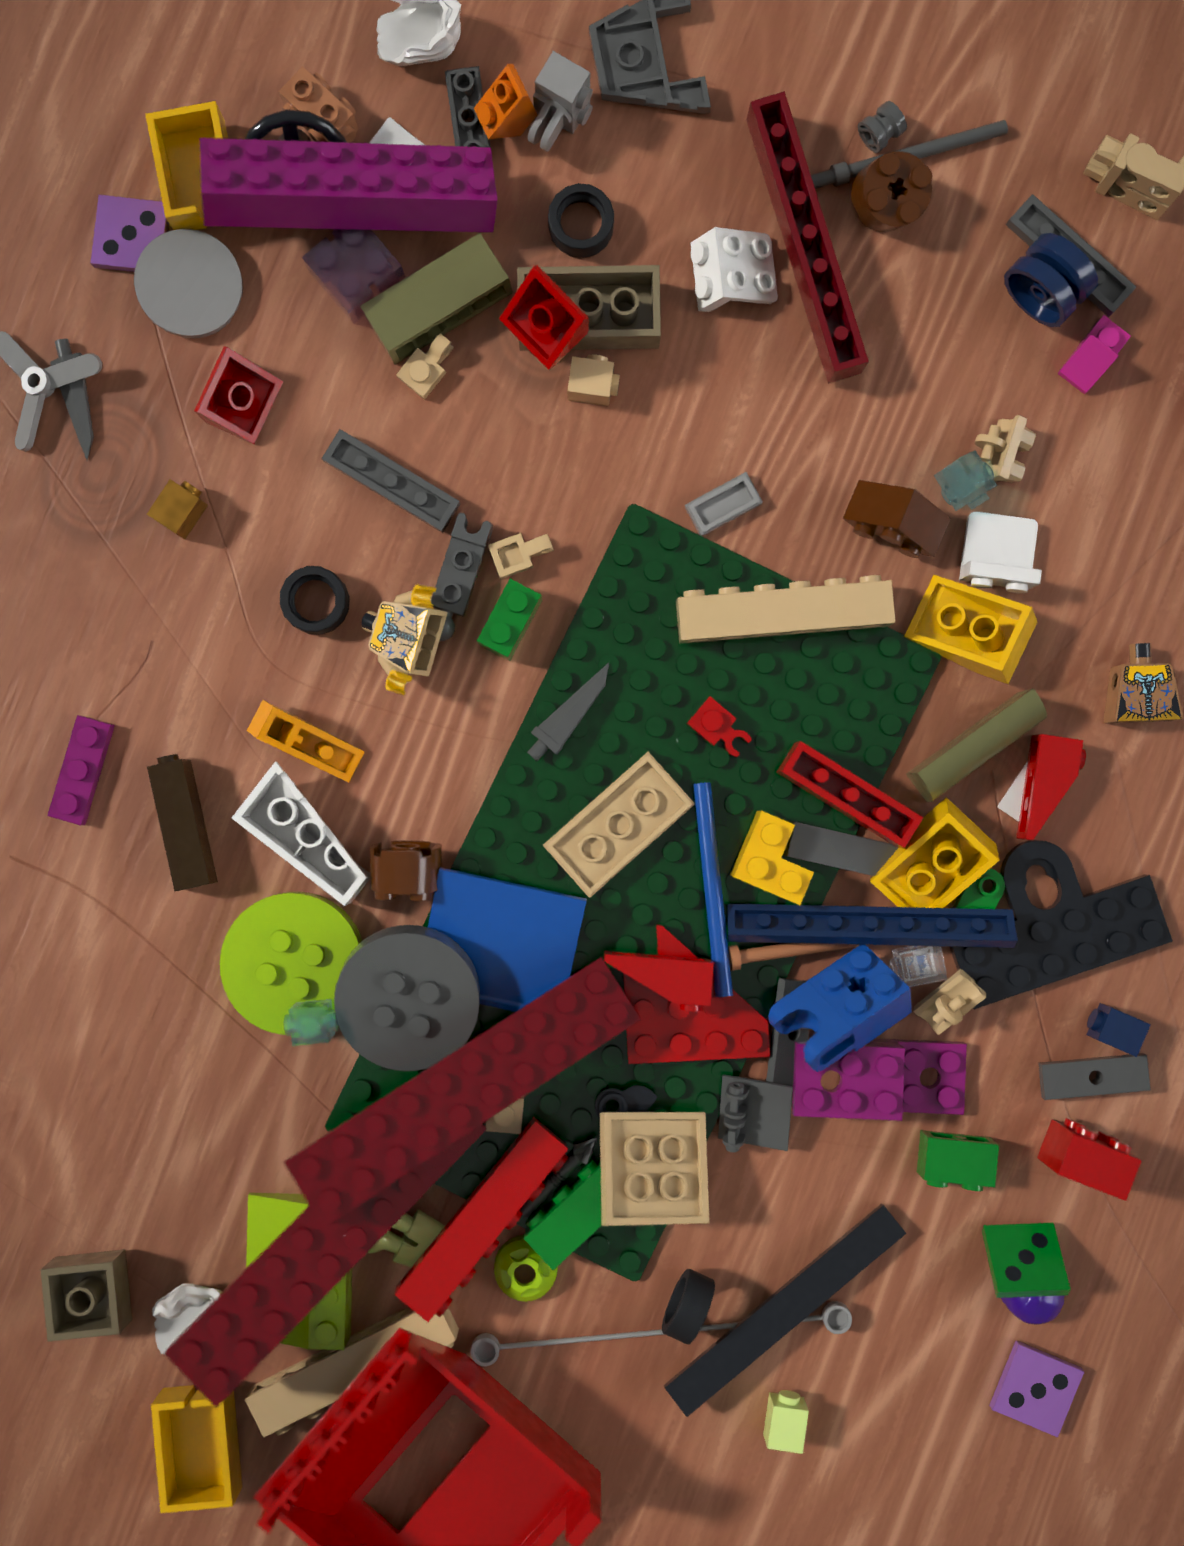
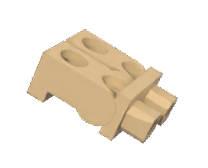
M1131 133L1124 142L1106 135L1098 150L1092 155L1083 174L1099 181L1095 192L1104 196L1108 191L1109 195L1114 199L1158 220L1177 199L1184 188V156L1176 163L1158 155L1151 145L1137 143L1139 137Z

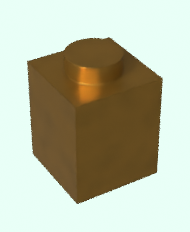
M170 479L147 512V515L178 536L186 539L208 505L199 498L202 494L200 490L185 480L180 486Z

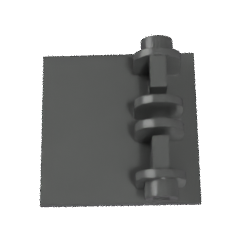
M723 1074L718 1139H722V1143L726 1146L725 1149L729 1152H738L745 1143L788 1151L793 1086Z

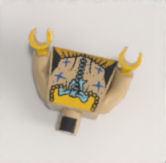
M417 584L413 590L397 595L394 602L383 601L379 606L378 613L368 611L362 618L363 630L371 633L368 644L369 649L378 655V662L388 675L385 683V688L388 691L405 696V685L413 679V676L407 673L429 676L448 614L446 611L433 609L434 605L431 604L432 593L436 592L435 587Z

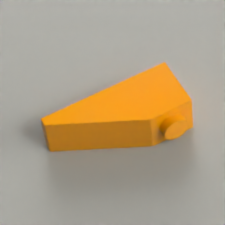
M262 700L247 729L255 738L348 783L364 754L363 750L265 700Z

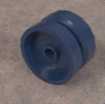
M1045 233L1041 234L1028 248L1026 256L1020 257L1004 274V284L1009 295L1028 316L1046 326L1060 327L1076 310V304H1082L1098 287V275L1086 254L1074 243L1060 235Z

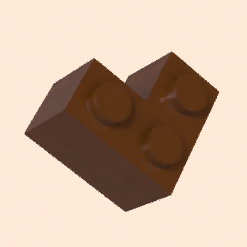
M863 480L858 481L843 516V519L854 527L853 532L867 539H873L874 535L881 536L882 539L900 546L899 552L912 558H919L920 554L935 557L951 519L916 489Z

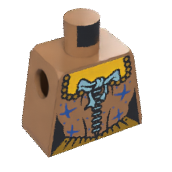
M1151 643L1130 644V664L1114 666L1110 670L1104 723L1157 722L1183 719L1172 664L1152 663Z

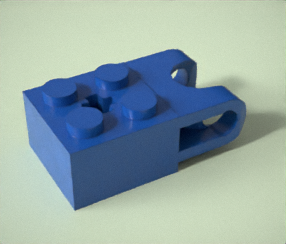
M861 944L776 1002L770 1009L769 1023L779 1033L785 1035L800 1028L815 1031L816 1033L805 1044L804 1058L811 1069L819 1072L832 1065L851 1050L858 1051L912 1013L911 988L866 945Z

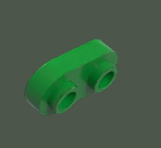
M989 869L958 896L952 908L995 909L1005 890V882L1002 875L994 869ZM987 879L991 880L993 884L989 892H985L982 888L983 882Z

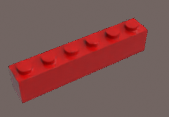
M533 1117L397 1284L394 1295L428 1323L434 1315L441 1317L453 1301L449 1296L458 1285L464 1288L475 1275L476 1270L473 1267L481 1257L487 1259L495 1251L499 1244L496 1238L504 1228L510 1231L519 1221L523 1214L519 1210L528 1199L533 1202L545 1188V1184L542 1181L550 1171L557 1173L568 1159V1156L565 1154L568 1150L567 1144Z

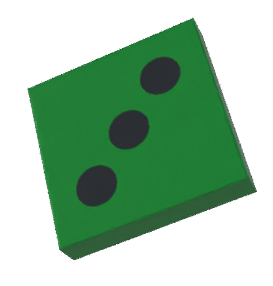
M1054 1223L983 1226L982 1235L996 1298L1069 1295L1071 1288Z

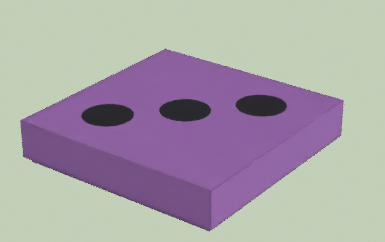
M99 195L91 254L92 266L94 268L135 272L138 258L145 247L156 237L168 232L169 222L165 218L163 203L161 201Z
M1016 1340L989 1406L993 1411L1058 1437L1084 1371L1077 1365Z

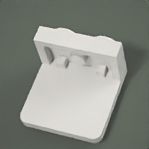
M714 227L690 243L698 311L711 312L730 300L771 304L778 299L772 243L768 234Z
M977 511L969 514L966 523L959 581L971 582V586L976 588H992L993 585L1006 587V591L1013 593H1027L1029 589L1039 585L1042 570L1033 569L1038 523L1034 519Z

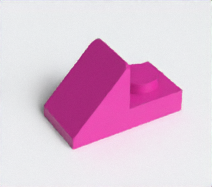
M1103 315L1057 374L1083 394H1086L1118 358L1119 351L1131 335Z

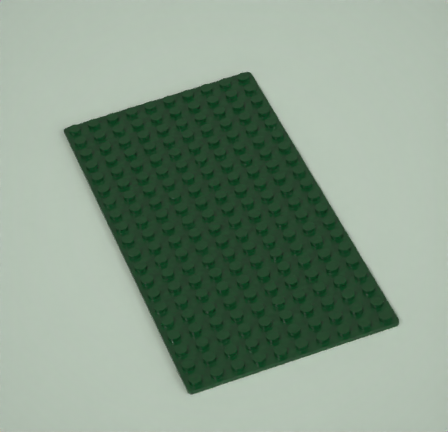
M631 504L628 506L450 870L586 898L587 901L570 976L596 959L602 957L604 960L605 951L658 954L656 924H662L698 958L711 959L695 805L590 898L545 849L543 844L642 756L649 752L694 803L693 784L711 783L726 932L728 904L798 905L730 875L756 812L764 811L789 823L794 821L850 835H856L860 824L776 773L794 743L802 741L878 789L941 660V655L905 638V635L889 627L679 644L676 600L678 597H684V591L704 590L705 595L719 594L720 588L740 587V592L754 591V586L761 584H775V590L788 589L789 583L794 581L643 507ZM609 663L605 687L562 747L563 749L558 755L548 749L538 762L527 753L538 740L531 734L533 729L545 721ZM709 696L737 718L731 727L734 730L747 732L752 739L749 743H746L740 737L733 739L732 746L740 753L738 757H733L727 753L724 742L721 739L712 746L686 724ZM783 852L782 859L814 872L801 905L821 906L839 868L784 856ZM431 910L423 924V927H428ZM728 942V946L737 945L739 950L783 944L769 942ZM797 956L741 964L740 970L731 971L732 988L767 1019L770 1009L776 1000L778 979L787 978ZM606 963L624 992L623 972ZM479 1004L477 1022L466 1043L515 1011ZM625 1029L525 1095L522 1131L532 1118L535 1117L567 1144L568 1150L565 1154L568 1157L573 1153L574 1144L597 1138L590 1161L593 1160L596 1163L601 1159L600 1119L595 1112L597 1096L608 1088H617L623 1091L633 1085H640L650 1089L657 1095L654 1104L647 1109L649 1112H705L707 1142L720 1116L722 1075L739 1077L747 1058L628 1064L627 1034ZM359 1054L325 1124L326 1130L330 1132L426 1069L417 1071L387 1069L370 1062ZM609 1100L606 1103V1110L610 1112L616 1111L619 1106L618 1101ZM485 1131L434 1184L467 1199L519 1134ZM582 1163L538 1209L544 1212L553 1203L551 1200L552 1196L562 1186L567 1184L571 1187L579 1179L577 1174L586 1164ZM550 1171V1173L542 1182H544L548 1177H550V1175H552L553 1172ZM522 1214L516 1224L527 1228L525 1222L528 1218ZM667 1224L601 1226L574 1253L636 1282L640 1280Z

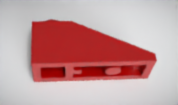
M1046 734L1031 735L1017 839L1034 840L1079 775V770L1083 769L1086 761V750L1082 749L1084 740Z
M605 951L604 961L672 1003L680 1004V1010L700 1012L702 1011V1006L711 1007L714 962L711 959Z

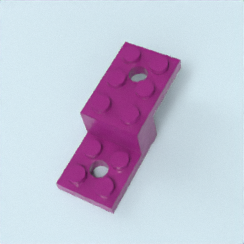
M875 1038L858 1051L851 1050L832 1065L819 1072L811 1069L805 1062L804 1048L806 1042H795L792 1114L794 1116L902 1121L903 1112L964 1115L967 1044L964 1042ZM929 1067L935 1068L938 1074L936 1082L931 1086L922 1085L920 1082L921 1072ZM827 1071H836L840 1076V1082L834 1089L828 1090L821 1086V1077Z

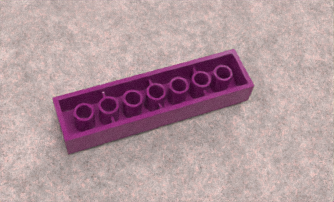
M200 138L201 195L204 226L494 232L498 200L491 147Z

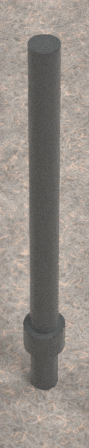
M1002 120L896 151L907 152L922 159L1006 135L1008 133L1007 122ZM882 155L847 164L844 161L831 165L830 170L811 175L814 187L816 189L833 184L835 187L847 184L865 166Z

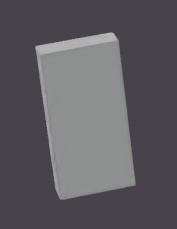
M747 472L687 503L684 508L699 535L703 537L762 505L763 501Z

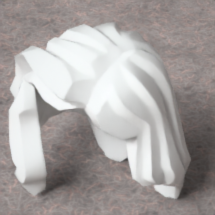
M391 0L401 5L395 11L386 13L377 20V52L380 59L397 66L434 62L451 55L459 41L461 33V4L457 0Z
M183 1283L155 1303L152 1313L156 1318L154 1322V1327L156 1328L155 1338L161 1354H164L170 1344L222 1293L221 1290Z

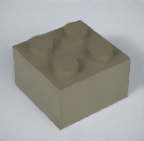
M125 1249L58 1256L40 1269L48 1342L120 1334L132 1321Z

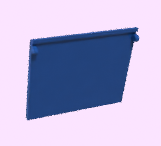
M440 867L437 877V891L434 893L428 928L447 935L467 953L479 979V1004L516 1012L570 977L587 899Z

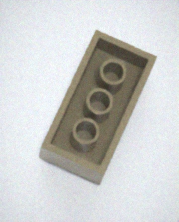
M660 265L540 267L588 316L589 333L571 350L659 349L661 338ZM517 267V290L532 267ZM519 340L520 351H529Z

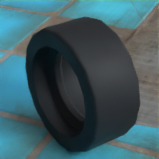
M577 183L565 187L555 195L549 206L548 227L552 241L558 249L571 257L587 258L597 255L608 245L613 236L614 211L611 201L602 190L593 185ZM579 202L589 203L598 209L602 218V224L594 237L578 240L566 235L561 226V215L569 205Z
M306 566L295 570L286 578L280 590V607L284 617L294 627L308 634L323 635L335 630L344 622L349 611L350 596L346 585L336 574L321 566ZM311 580H321L327 583L335 594V606L332 613L319 621H309L303 618L295 607V594L298 588Z
M692 1269L685 1270L677 1282L667 1305L662 1323L663 1334L688 1345L695 1340L711 1306L715 1290L713 1279Z

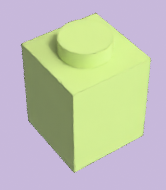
M781 1390L779 1393L769 1392L763 1433L767 1449L803 1454L809 1410L804 1397H800L798 1393L789 1390Z

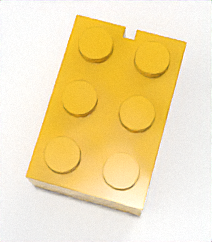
M216 101L145 114L165 218L173 230H199L207 228L204 226L201 195L200 138L228 139L225 120Z
M194 1385L163 1388L151 1404L160 1513L233 1507L242 1489L234 1391L216 1408L199 1390L195 1392Z

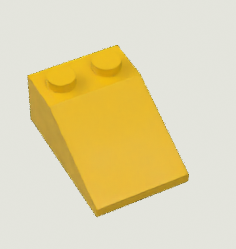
M933 575L904 637L975 673L1009 684L1035 629L1037 619L1033 608Z
M946 797L923 817L906 847L898 848L877 874L870 878V882L897 907L944 908L999 861L997 846L990 837Z

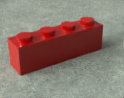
M802 741L794 743L776 772L898 848L906 847L923 820V817Z

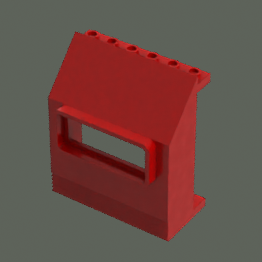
M400 1327L254 1495V1498L260 1503L259 1506L263 1509L257 1525L268 1534L273 1529L278 1518L308 1546H551L564 1530L565 1540L572 1546H580L602 1521L601 1473L593 1464L584 1459L567 1441L481 1366L476 1364L467 1354ZM456 1395L490 1426L402 1529L397 1530L366 1503L363 1498L450 1397Z

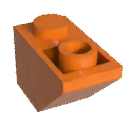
M513 63L506 65L474 107L488 140L521 136L537 116V112Z

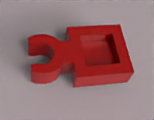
M711 696L708 697L686 723L712 746L721 739L724 742L725 750L733 757H738L740 754L732 746L734 738L740 737L746 743L752 740L747 732L734 730L731 727L737 718Z

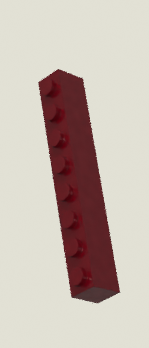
M785 91L751 101L746 121L827 382L829 384L859 375L868 364V357Z

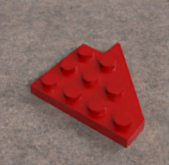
M656 924L658 953L656 955L698 958L662 924ZM623 973L624 993L641 1019L626 1029L628 1064L770 1057L768 1020L734 989L733 996L715 997L713 979L711 1007L702 1006V1011L700 1012L680 1010V1004L672 1003Z

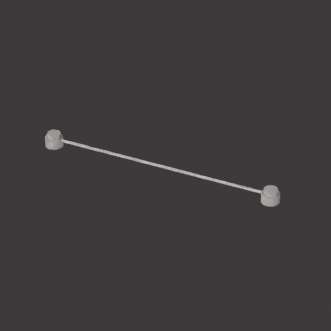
M832 1301L823 1308L822 1315L807 1316L801 1321L823 1320L825 1327L831 1333L842 1334L851 1327L852 1316L844 1303ZM739 1322L703 1325L700 1331L731 1329ZM662 1329L499 1344L498 1339L494 1335L482 1333L472 1343L471 1357L480 1366H490L496 1362L499 1351L502 1349L665 1334L662 1333Z

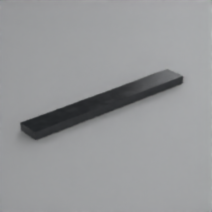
M881 1203L664 1385L665 1390L685 1416L688 1417L901 1239L906 1232Z

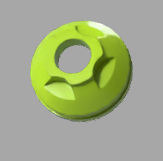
M524 1235L509 1239L501 1246L496 1255L494 1274L497 1284L503 1293L517 1301L527 1302L541 1298L551 1289L557 1277L558 1267L552 1270L524 1240ZM527 1264L533 1267L536 1273L534 1280L529 1283L519 1282L514 1275V1271L518 1266Z

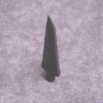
M58 339L55 341L58 358L51 361L50 365L53 366L81 356L82 353L72 354L69 339ZM84 378L59 388L85 458L88 460L94 435L86 379Z
M609 663L545 721L533 729L531 734L538 740L527 753L538 762L548 749L556 755L563 749L562 747L605 687Z

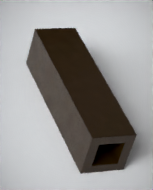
M178 754L157 758L158 764L148 766L147 770L174 891L218 882L191 760L179 759Z

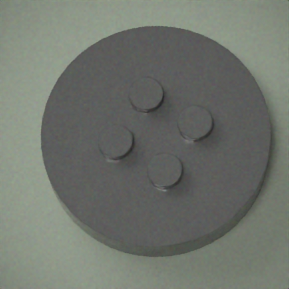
M418 925L393 926L382 929L365 938L346 959L335 989V1015L345 1039L355 1051L370 1062L398 1071L427 1069L463 1046L469 1039L479 1013L480 984L471 959L453 939L428 927Z

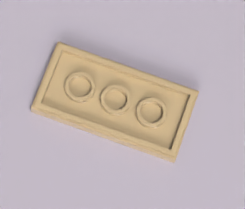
M647 752L543 846L590 898L693 807L695 803L656 759Z

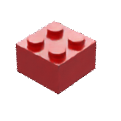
M1065 1118L1064 1123L1052 1119L1037 1158L1060 1176L1127 1201L1142 1161L1130 1153L1132 1147L1105 1132L1098 1131L1096 1133L1086 1128L1087 1126L1072 1119Z

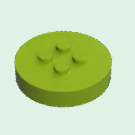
M297 891L280 893L264 898L243 911L233 922L225 936L220 954V975L226 995L241 1016L262 1030L280 1035H300L316 1031L336 1019L334 1008L336 984L346 959L355 947L362 942V937L349 915L337 904L322 896Z

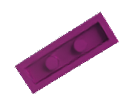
M77 715L47 816L81 826L86 825L115 725Z

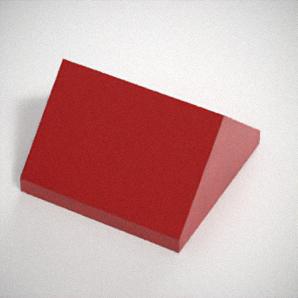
M538 265L532 267L499 318L548 370L553 368L589 333L588 316Z
M224 346L194 411L207 424L251 444H255L283 381L229 347Z

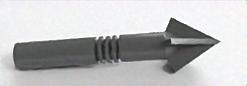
M597 1138L573 1145V1153L568 1157L562 1168L557 1173L553 1172L543 1182L545 1188L533 1202L528 1199L521 1207L520 1211L524 1216L529 1218L582 1163L589 1164Z

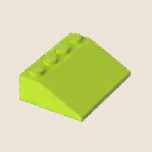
M248 1194L246 1267L309 1205L303 1194ZM352 1269L280 1342L281 1344L311 1350H345L351 1336Z

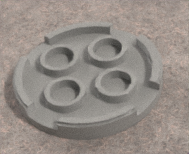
M178 229L161 234L145 247L135 267L134 286L142 309L155 325L174 335L181 336L182 338L210 336L227 326L239 307L243 294V282L237 261L222 242L205 232L192 229Z

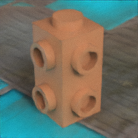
M302 66L278 91L284 103L282 110L310 111L330 121L345 137L347 143H352L359 130L354 116L356 114L355 109L344 97L341 96L337 99L330 92L331 87L320 74L315 73L312 75ZM307 127L309 129L307 133L314 142H329L323 134Z

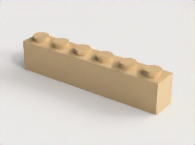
M881 575L860 577V583L846 584V578H834L824 580L825 586L811 587L810 581H798L789 583L788 589L775 590V584H761L754 586V591L740 592V587L720 588L719 594L705 595L704 590L684 591V597H678L676 600L679 644L889 627L895 623L892 580L881 581Z
M407 1307L350 1336L345 1350H322L252 1385L244 1400L263 1438L274 1432L276 1435L284 1434L296 1425V1421L306 1416L308 1419H313L325 1412L328 1408L327 1406L336 1402L399 1327L452 1348L459 1328L449 1308L441 1317L434 1315L428 1323L410 1307Z

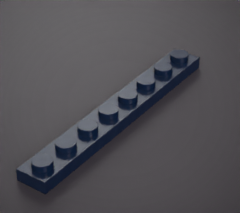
M772 904L727 905L728 942L1015 948L1017 943L1013 909Z

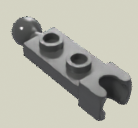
M459 513L451 534L452 538L435 586L436 592H433L431 600L434 608L448 612L440 641L450 639L455 632V623L452 619L453 614L465 616L493 531V524L489 521H484L477 533H468L466 531L468 520L464 513Z

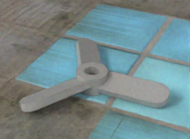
M0 331V357L21 379L22 387L26 391L15 437L16 448L25 452L32 448L44 399L51 396L55 388L98 374L102 369V361L99 356L94 353H88L42 369L8 333Z

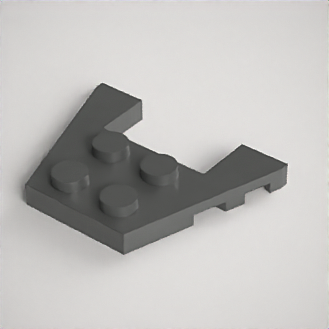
M641 0L630 7L627 4L589 25V37L602 100L702 114L710 113L711 104L705 76L669 82L657 18L690 12V0Z

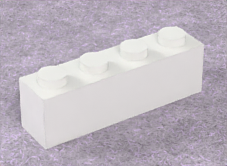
M275 761L232 816V819L342 905L351 904L370 880V873L354 861L283 768Z

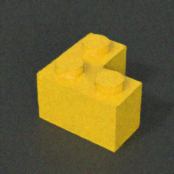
M757 811L730 875L801 905L814 872L781 858L795 825L764 811Z

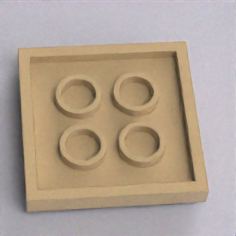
M705 1112L600 1113L602 1226L709 1223Z

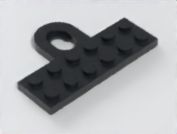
M1031 840L1020 843L1012 848L1005 856L1000 871L1005 882L1004 893L1009 908L1013 909L1017 934L1015 948L949 947L957 970H964L986 992V998L973 1008L977 1009L1173 942L1150 875L1144 874L1083 895L1068 855L1053 843ZM1032 865H1040L1046 875L1052 878L1057 885V898L1047 908H1036L1028 899L1025 890L1027 884L1026 872Z

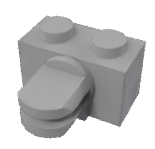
M555 51L551 53L535 80L536 92L533 95V105L537 110L538 116L528 134V141L534 145L540 141V148L546 152L551 149L562 128L573 134L579 124L584 125L587 122L593 106L590 104V98L593 93V89L590 88V72Z

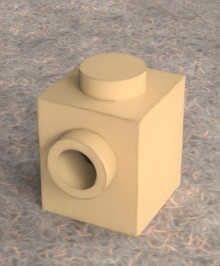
M592 354L588 355L587 358L572 356L567 390L568 400L609 406L610 395L617 396L620 379L619 374H614V362L608 361L607 357Z

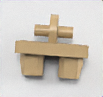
M1017 415L1014 419H999L997 425L990 426L988 435H977L975 445L983 449L980 459L985 461L980 479L986 482L1001 480L1010 483L1022 480L1025 465L1015 460L1017 450L1020 452L1029 451L1036 437L1033 431L1025 427L1026 418Z
M960 969L914 1006L913 1012L926 1020L932 1029L940 1035L952 1024L957 1025L960 1023L967 1012L986 998V992L964 970Z

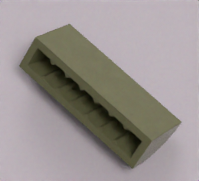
M478 233L360 307L383 347L396 365L412 355L417 348L422 349L432 343L440 333L445 335L512 294L513 291L508 275L481 233Z
M1034 688L1017 692L906 773V775L926 802L934 801L1045 720L1047 713L1042 700Z

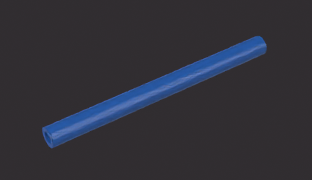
M711 783L693 784L711 960L714 962L715 997L733 996Z

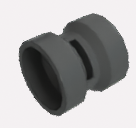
M886 101L878 107L876 115L867 116L858 123L857 127L859 135L867 148L874 153H879L887 146L890 138H898L906 132L907 122L898 106L891 101Z

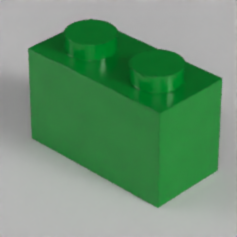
M510 578L477 639L478 644L511 661L543 601L542 595Z
M921 1130L917 1173L923 1180L927 1181L926 1184L934 1187L946 1188L948 1183L962 1184V1188L971 1191H983V1186L995 1188L999 1144L991 1137Z

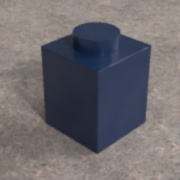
M1100 1003L1098 1008L1094 1009L1088 1018L1087 1028L1089 1030L1086 1035L1137 1057L1151 1024Z

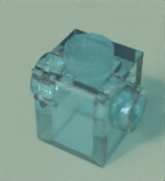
M976 450L960 457L934 475L942 488L943 498L954 507L955 511L967 505L971 510L975 509L990 499L987 492L997 486L991 467L981 460Z
M331 999L296 1002L289 1009V1014L284 1016V1028L286 1036H291L292 1046L328 1043L332 1039L335 1031H338L339 1025L335 1009H332Z

